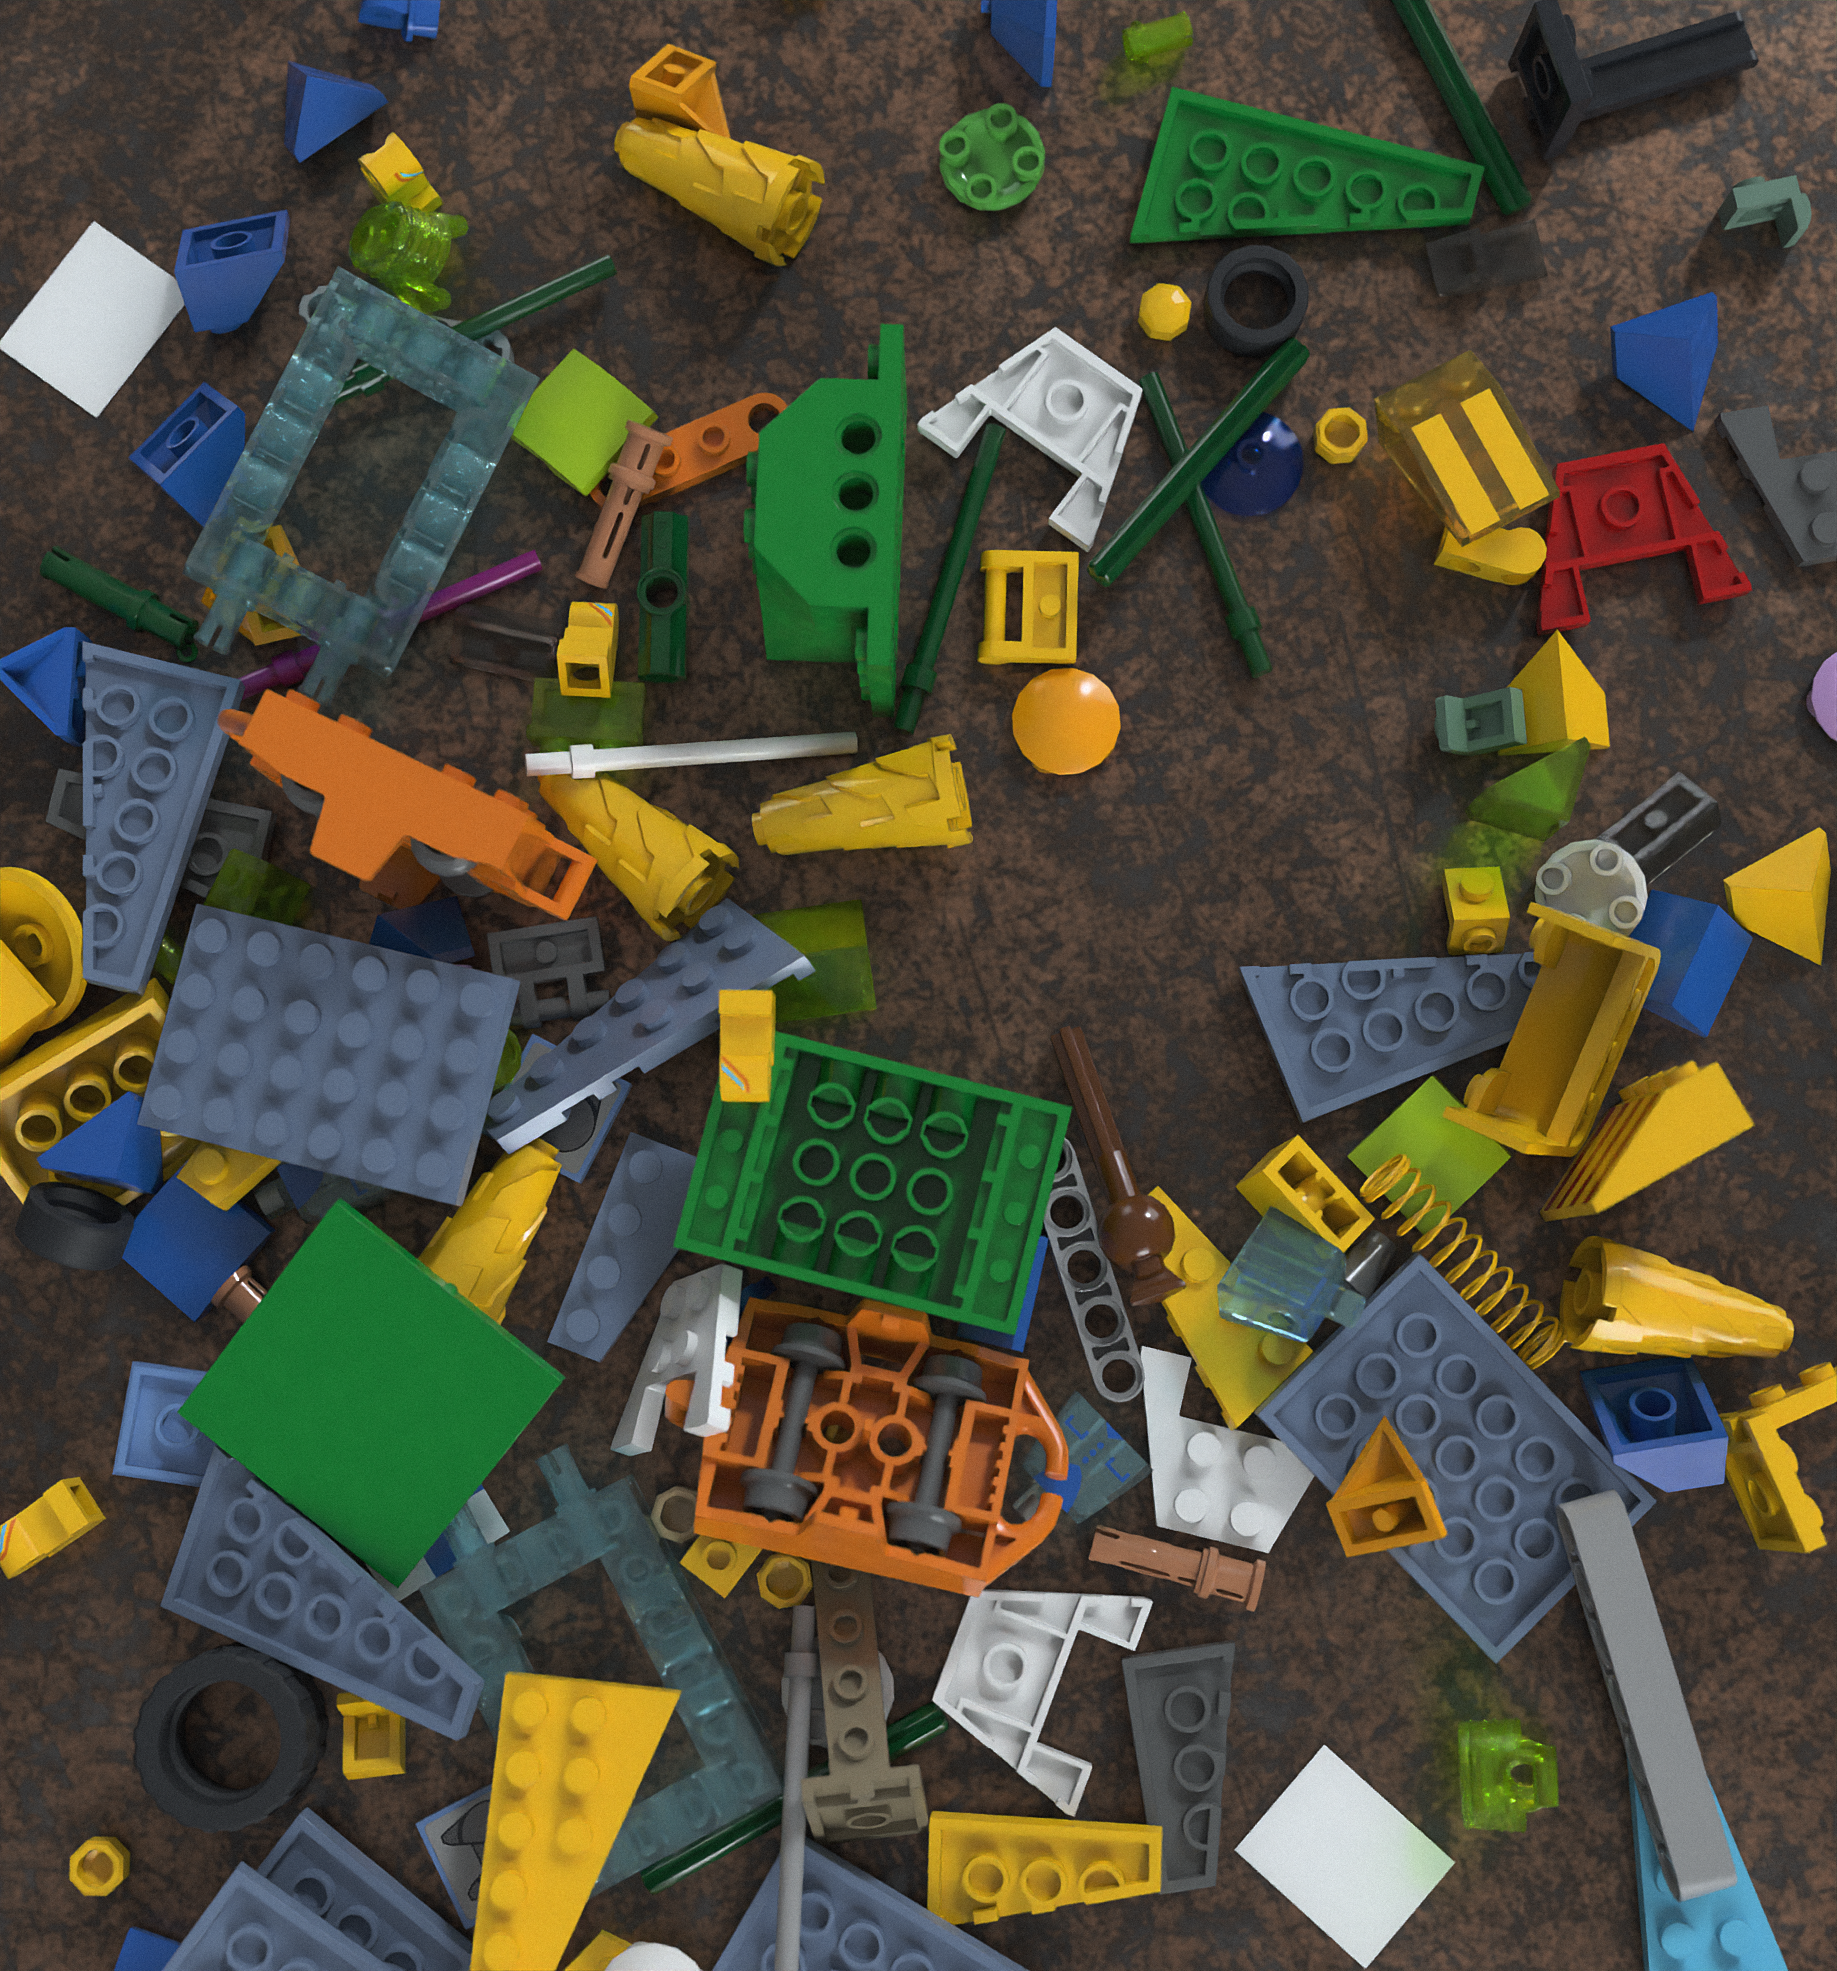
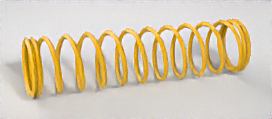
M1398 1154L1380 1166L1361 1187L1360 1197H1364L1366 1203H1371L1392 1188L1404 1175L1415 1172L1416 1178L1409 1190L1386 1208L1381 1215V1219L1391 1217L1414 1194L1422 1190L1431 1189V1196L1425 1206L1399 1227L1396 1236L1406 1234L1430 1210L1443 1205L1447 1206V1211L1441 1222L1413 1245L1412 1253L1419 1252L1426 1247L1444 1227L1456 1222H1462V1229L1457 1238L1434 1255L1428 1263L1435 1268L1460 1243L1473 1238L1477 1239V1247L1473 1254L1453 1268L1444 1279L1451 1284L1471 1266L1474 1260L1486 1255H1492L1493 1262L1488 1271L1471 1282L1459 1295L1466 1301L1487 1282L1490 1276L1503 1271L1508 1272L1509 1276L1504 1287L1484 1300L1475 1309V1312L1480 1317L1486 1315L1502 1299L1506 1292L1515 1288H1522L1524 1294L1519 1304L1502 1314L1490 1327L1497 1334L1510 1324L1522 1308L1532 1304L1538 1305L1539 1312L1535 1320L1515 1332L1506 1341V1344L1513 1350L1526 1340L1538 1324L1544 1321H1553L1554 1324L1548 1325L1536 1333L1517 1355L1531 1370L1549 1360L1566 1341L1568 1336L1567 1328H1564V1325L1559 1323L1557 1317H1542L1544 1311L1542 1301H1527L1529 1289L1526 1284H1511L1513 1279L1512 1268H1496L1498 1261L1496 1251L1486 1250L1480 1252L1483 1243L1482 1236L1479 1234L1465 1235L1467 1229L1466 1218L1456 1217L1449 1219L1452 1211L1451 1202L1439 1201L1433 1203L1437 1192L1436 1186L1431 1184L1418 1186L1421 1179V1171L1419 1168H1409L1411 1160L1407 1158V1154ZM1547 1340L1545 1344L1538 1350V1352L1535 1355H1533L1529 1360H1527L1531 1353L1540 1344Z

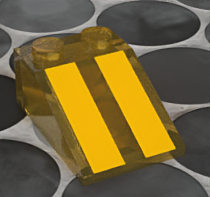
M1471 350L1374 398L1379 444L1462 547L1560 497L1558 486L1500 384Z

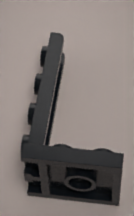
M1558 0L1535 2L1509 59L1508 66L1511 73L1518 71L1527 94V97H1524L1522 100L1528 121L1536 119L1544 140L1539 150L1542 159L1545 160L1563 154L1580 121L1756 67L1759 58L1756 50L1753 48L1741 11L1731 12L1579 60L1574 47L1576 44V32L1573 21L1568 14H1562Z

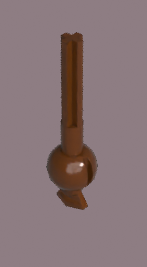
M1070 1026L1059 1029L1060 1033L1050 1036V1040L1109 1205L1102 1212L1097 1227L1100 1248L1106 1258L1120 1269L1133 1271L1135 1278L1130 1298L1131 1306L1162 1302L1186 1288L1185 1282L1169 1270L1163 1261L1172 1251L1176 1237L1173 1218L1163 1203L1153 1196L1140 1193L1083 1030L1080 1026L1073 1029Z

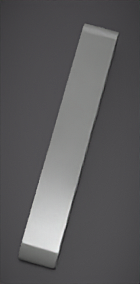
M1614 1489L1557 1505L1556 1517L1667 1886L1677 1902L1736 1886L1737 1876L1733 1859L1623 1501Z

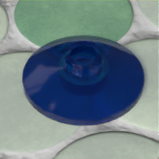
M1262 412L1202 480L1201 484L1206 496L1219 508L1240 516H1259L1280 508L1295 493L1302 478L1304 458L1300 442L1285 422L1274 415ZM1247 449L1256 450L1261 456V461L1257 464H1248L1243 460L1242 452Z

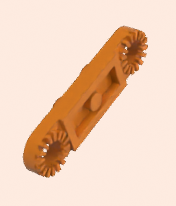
M758 393L664 433L673 438L670 446L663 448L652 476L656 481L654 489H650L649 494L643 493L638 508L650 502H657L746 463L748 452H758L759 434L754 432L749 426L750 418L754 416L755 412L758 413L760 409L762 411L768 409V411L773 410L775 414L779 415L788 407L787 404L774 394ZM610 472L590 492L594 503L600 510H602L606 500V496L602 494L601 490L602 482H605Z

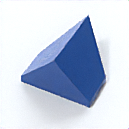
M288 61L284 145L292 156L299 162H302L387 104L388 101L382 92L370 84Z
M1713 292L1610 327L1613 374L1692 432L1695 428L1718 345L1717 296Z
M64 627L1 658L0 680L56 736L73 747H83L86 733V711L83 709V688H86V663L83 661L82 641L92 644L93 641L77 628Z
M457 896L378 914L369 945L449 964L475 956Z
M131 1091L124 1094L36 1158L42 1168L68 1178L155 1196L164 1186L160 1130L137 1124L144 1098Z

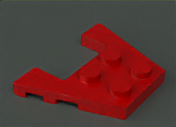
M1665 443L1558 463L1553 469L1545 538L1547 551L1542 566L1536 623L1538 636L1555 633L1557 629L1561 632L1586 627L1591 622L1580 570L1685 551L1698 605L1746 596L1752 590L1751 582L1745 572L1742 571L1740 573L1726 550L1729 547L1719 531H1713L1698 506L1700 503L1699 498Z

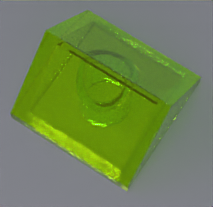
M1586 737L1486 788L1465 809L1468 818L1545 842L1570 821L1591 747Z
M861 899L752 915V917L804 954L816 970L800 981L796 979L794 974H791L768 988L769 991H773L776 997L775 1023L877 1009Z

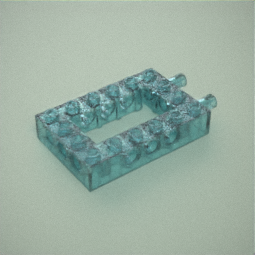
M338 266L185 563L182 574L213 589V593L217 595L198 633L193 638L207 647L216 628L221 627L222 631L212 650L228 655L229 648L247 611H256L315 641L320 651L297 691L311 698L321 679H323L325 683L316 702L327 707H331L332 700L350 664H359L387 678L394 672L540 378ZM357 358L457 412L364 597L345 590L347 584L337 579L333 584L293 563L295 557L286 552L281 557L263 545Z
M564 1444L551 1451V1453L535 1460L559 1505L554 1508L556 1514L495 1547L493 1542L487 1544L467 1501L443 1531L457 1559L456 1562L452 1563L455 1569L419 1587V1590L447 1646L485 1680L477 1706L496 1744L498 1741L505 1674L509 1671L536 1674L518 1640L523 1636L518 1625L509 1616L498 1614V1611L600 1557L665 1687L683 1690L676 1704V1709L705 1767L695 1772L691 1767L683 1771L674 1783L646 1799L643 1798L642 1794L633 1799L598 1879L589 1895V1898L782 1794L784 1792L785 1771L666 1539L660 1537L651 1519L652 1512L633 1475L630 1474L596 1492L595 1488L589 1490L569 1451L568 1444Z

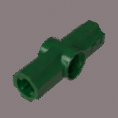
M654 511L651 514L641 516L640 580L636 590L640 603L639 680L650 681L655 684H674L679 681H686L687 629L688 615L691 608L688 593L690 519L687 515L676 514L673 511ZM670 588L678 592L677 599L669 607L658 608L650 604L651 597L659 589Z

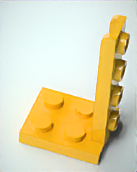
M1831 1362L1821 1363L1798 1373L1801 1383L1785 1390L1781 1384L1763 1388L1748 1396L1751 1405L1733 1413L1719 1414L1728 1435L1725 1474L1759 1549L1808 1553L1827 1544L1820 1529L1823 1526L1821 1512L1814 1500L1804 1493L1796 1475V1472H1798V1462L1795 1454L1785 1441L1780 1440L1776 1429L1837 1402V1367L1833 1368Z

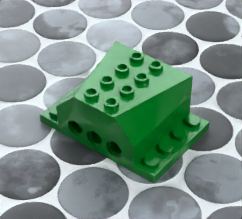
M880 324V344H869L868 379L870 380L819 378L759 432L758 452H748L747 487H751V503L755 504V508H745L744 542L748 543L749 559H752L753 575H756V585L759 590L767 660L858 663L861 699L871 700L873 717L895 718L907 384L904 325Z
M775 1031L774 1066H772L769 1102L722 1101L719 1072L673 1247L1015 1335L1072 1107Z

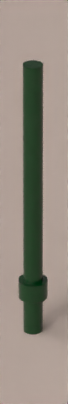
M606 254L376 363L369 359L351 367L352 374L314 391L323 411L363 393L366 398L384 390L383 384L617 275L616 267L610 255Z
M1152 372L1141 377L1139 384L1143 388L1144 397L1173 468L1188 451L1160 375L1158 372ZM1200 483L1187 497L1185 503L1228 615L1224 620L1232 640L1239 641L1252 677H1260L1273 670L1259 634L1263 627L1255 607L1248 606L1208 499Z
M989 423L985 425L912 664L906 665L900 687L904 689L893 730L902 734L914 735L925 696H931L935 685L937 673L933 669L1006 434V430L996 424Z

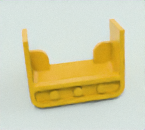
M1531 902L1527 913L1540 918L1535 924L1529 939V947L1534 950V961L1542 965L1499 1069L1490 1068L1483 1075H1475L1464 1095V1104L1467 1105V1108L1446 1106L1442 1117L1524 1154L1573 1157L1582 1148L1591 1131L1657 974L1661 952L1658 948L1562 911Z

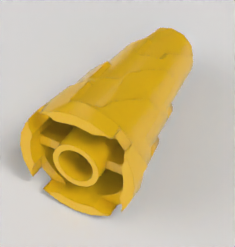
M637 117L631 122H625L619 128L615 137L614 149L619 153L621 165L630 174L680 202V205L717 226L721 232L755 252L754 257L775 266H784L786 263H784V257L780 256V254L783 253L795 258L814 227L823 198L811 194L812 182L814 181L825 186L822 166L814 160L800 154L798 156L786 154L746 140L743 144L702 129L696 132L653 117L652 121Z
M947 734L926 738L927 742L875 758L876 761L826 776V780L773 794L771 800L760 804V812L752 814V826L757 844L759 846L768 845L771 853L777 852L781 855H792L834 849H844V851L895 846L903 848L947 845L948 849L972 843L973 836L966 829L972 827V819L961 762L951 763L949 753L950 751L957 750L952 735Z
M595 772L594 778L572 779L571 774L537 777L540 783V796L566 822L567 829L580 841L589 854L598 860L596 864L607 878L629 899L637 913L648 923L652 931L665 941L672 942L682 937L673 928L681 922L688 928H693L707 910L719 904L735 878L725 870V866L729 864L732 868L737 867L739 869V858L727 845L718 843L693 825H687L666 809L648 803L607 773L602 775L599 772Z
M540 1138L534 1139L511 1154L505 1151L492 1169L480 1176L464 1200L463 1206H460L454 1217L450 1218L447 1216L417 1258L445 1282L456 1285L460 1294L499 1325H501L506 1315L505 1305L527 1262L523 1257L547 1213L546 1203L562 1167V1164L554 1160L559 1149Z
M1589 1236L1583 1240L1577 1247L1568 1265L1582 1269L1577 1282L1565 1279L1563 1281L1559 1316L1560 1324H1563L1564 1328L1568 1330L1565 1342L1572 1343L1569 1348L1587 1352L1637 1355V1352L1684 1358H1691L1693 1354L1716 1358L1743 1356L1773 1359L1780 1352L1787 1351L1793 1340V1322L1787 1318L1786 1312L1780 1306L1767 1303L1739 1289L1721 1284L1710 1275L1673 1265L1663 1257L1615 1242L1611 1239Z

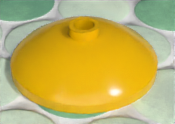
M1 867L0 939L57 1003L35 1032L42 1031L68 1018L77 1008L84 995L87 981L83 978V928L68 900L48 880L26 869Z

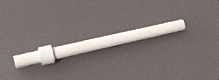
M855 732L608 749H593L592 744L569 745V751L525 754V771L527 777L571 774L572 779L594 778L595 772L855 754L857 753V736Z

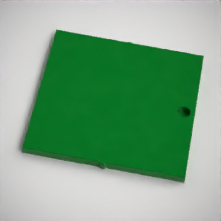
M340 1198L333 1204L177 1413L279 1493L285 1503L294 1505L396 1588H399L565 1377L460 1294L456 1285L445 1282Z

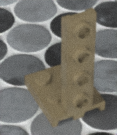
M811 1560L830 1776L801 1779L802 1802L814 1840L823 1846L929 1832L928 1806L919 1764L890 1768L871 1573Z

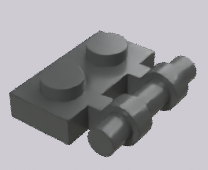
M597 916L487 934L492 973L520 981L518 990L519 1003L514 1005L509 1027L523 1025L525 1030L543 1027L544 1021L573 1017L574 1022H579L594 1014L612 998L609 989L588 992L587 976L607 973L600 919ZM567 980L569 995L539 1000L537 984Z

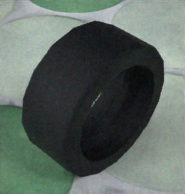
M1249 245L1230 252L1215 266L1204 295L1203 316L1210 334L1224 349L1240 356L1264 357L1274 353L1287 338L1296 337L1308 308L1309 286L1302 268L1288 254L1270 246ZM1246 274H1262L1275 280L1285 290L1287 295V310L1283 319L1274 327L1265 330L1248 329L1235 323L1227 314L1224 306V294L1234 279Z
M56 1181L40 1182L29 1188L16 1223L15 1235L32 1252L52 1262L76 1269L107 1270L120 1263L134 1227V1217L126 1207L98 1191L70 1183Z

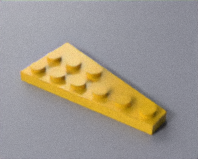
M512 1671L505 1674L470 1971L556 1970L683 1690Z

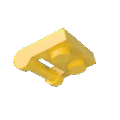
M988 550L981 552L980 571L985 573L983 642L978 643V662L991 665L1006 663H1076L1079 552ZM1011 572L1023 573L1021 641H1005L1007 574Z

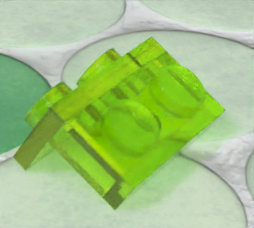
M534 678L532 722L526 725V737L533 747H540V753L569 751V745L592 744L593 749L643 746L646 686L644 683L613 681L611 698L561 695L559 679Z
M233 848L230 850L203 905L291 926L311 885L271 863Z

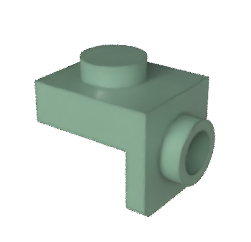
M1796 175L1765 181V178L1761 176L1745 179L1732 187V190L1717 210L1722 230L1775 219L1783 248L1794 246L1808 229L1811 221L1810 201L1805 193L1800 192Z
M1507 687L1467 698L1445 695L1435 699L1436 718L1434 729L1442 752L1471 757L1527 744L1522 689Z

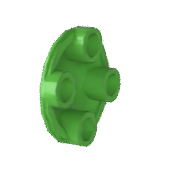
M997 103L989 109H983L966 115L946 132L940 140L939 168L946 187L960 202L978 210H1002L1019 204L1035 190L1044 172L1045 149L1039 132L1025 117L1018 115L1016 110L1006 103Z

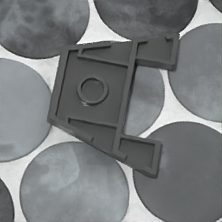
M1768 405L1720 413L1714 420L1716 429L1722 439L1725 437L1728 439L1739 458L1736 461L1745 479L1750 478L1762 497L1765 503L1762 508L1796 566L1802 567L1837 561V450L1780 459Z

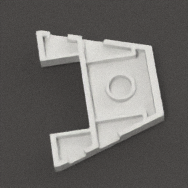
M1055 327L1000 364L997 371L975 386L971 384L956 394L953 401L937 412L931 411L922 417L917 424L918 432L957 459L987 418L993 416L1076 475L1079 479L1051 514L1048 525L1088 552L1093 546L1139 406L1143 388Z
M722 1263L674 1281L666 1290L661 1302V1315L610 1450L628 1456L652 1451L666 1395V1387L673 1380H695L683 1428L684 1431L702 1437L728 1431L731 1410L720 1406L722 1386L729 1388L733 1384L734 1365L724 1362L726 1335L733 1338L738 1330L742 1270Z
M1141 1346L1139 1354L1145 1373L1143 1402L1147 1425L1155 1525L1269 1553L1314 1475L1280 1440L1236 1429L1230 1431L1227 1427L1180 1416V1408L1192 1358Z
M983 1589L979 1598L970 1596L934 1690L932 1701L985 1746L991 1748L1015 1768L1016 1772L1030 1784L1040 1789L1062 1811L1074 1817L1092 1770V1764L1037 1742L1077 1631H1085L1135 1651L1153 1601L1143 1596Z

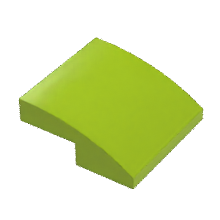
M573 348L505 422L502 428L512 440L542 460L554 475L586 497L606 476L610 464L617 463L628 435V431L625 428L627 420L629 419L650 427L658 419V416L623 384Z
M1432 1074L1397 1106L1390 1116L1350 1151L1347 1157L1369 1178L1392 1157L1398 1154H1407V1158L1411 1160L1409 1168H1419L1421 1171V1179L1418 1186L1425 1184L1435 1185L1437 1192L1433 1203L1439 1201L1451 1202L1452 1215L1512 1157V1154L1501 1143L1442 1117L1446 1106L1466 1107ZM1412 1172L1404 1175L1384 1195L1392 1203L1409 1190L1416 1178V1173ZM1431 1189L1422 1190L1411 1196L1399 1211L1409 1219L1425 1206L1431 1196ZM1443 1205L1430 1210L1415 1227L1425 1235L1441 1222L1447 1211V1206Z

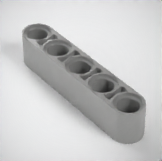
M1064 1138L1061 1151L1064 1155L1065 1163L1063 1169L1055 1174L1042 1227L1045 1236L1049 1238L1048 1246L1091 1382L1096 1391L1104 1398L1115 1402L1129 1401L1136 1397L1143 1388L1145 1381L1144 1367L1111 1263L1099 1245L1098 1223L1075 1150L1070 1141ZM1068 1197L1079 1204L1082 1216L1076 1227L1064 1229L1058 1227L1053 1222L1050 1209L1052 1203L1059 1198ZM1077 1251L1090 1252L1098 1261L1099 1270L1097 1276L1089 1283L1076 1282L1068 1272L1067 1264L1069 1258ZM1099 1304L1110 1308L1116 1320L1114 1330L1110 1335L1103 1338L1094 1337L1085 1327L1086 1313L1091 1307ZM1115 1359L1126 1361L1133 1372L1131 1384L1122 1392L1110 1391L1106 1388L1102 1379L1104 1367Z

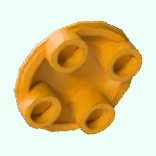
M1075 668L1051 669L1033 678L1018 694L1012 712L1013 736L1022 754L1031 761L1035 769L1043 773H1055L1058 775L1081 774L1099 765L1113 752L1121 728L1119 706L1110 688L1093 674Z

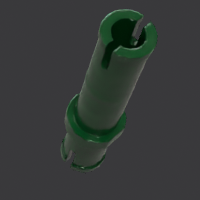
M59 546L52 547V553L48 551L41 562L39 571L41 577L51 580L85 598L87 601L126 620V626L137 633L145 630L175 646L181 652L187 650V645L191 646L198 634V620L193 617L190 618L161 603L160 597L149 589L139 591L103 570L97 569L67 553Z

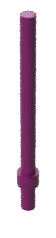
M531 550L295 653L293 649H289L271 657V664L237 678L246 687L242 700L281 683L284 687H288L306 679L305 673L541 571L543 567L535 550Z

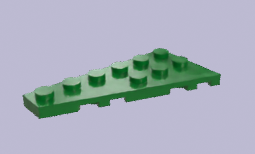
M1172 86L1129 244L1468 225L1472 217L1485 166Z

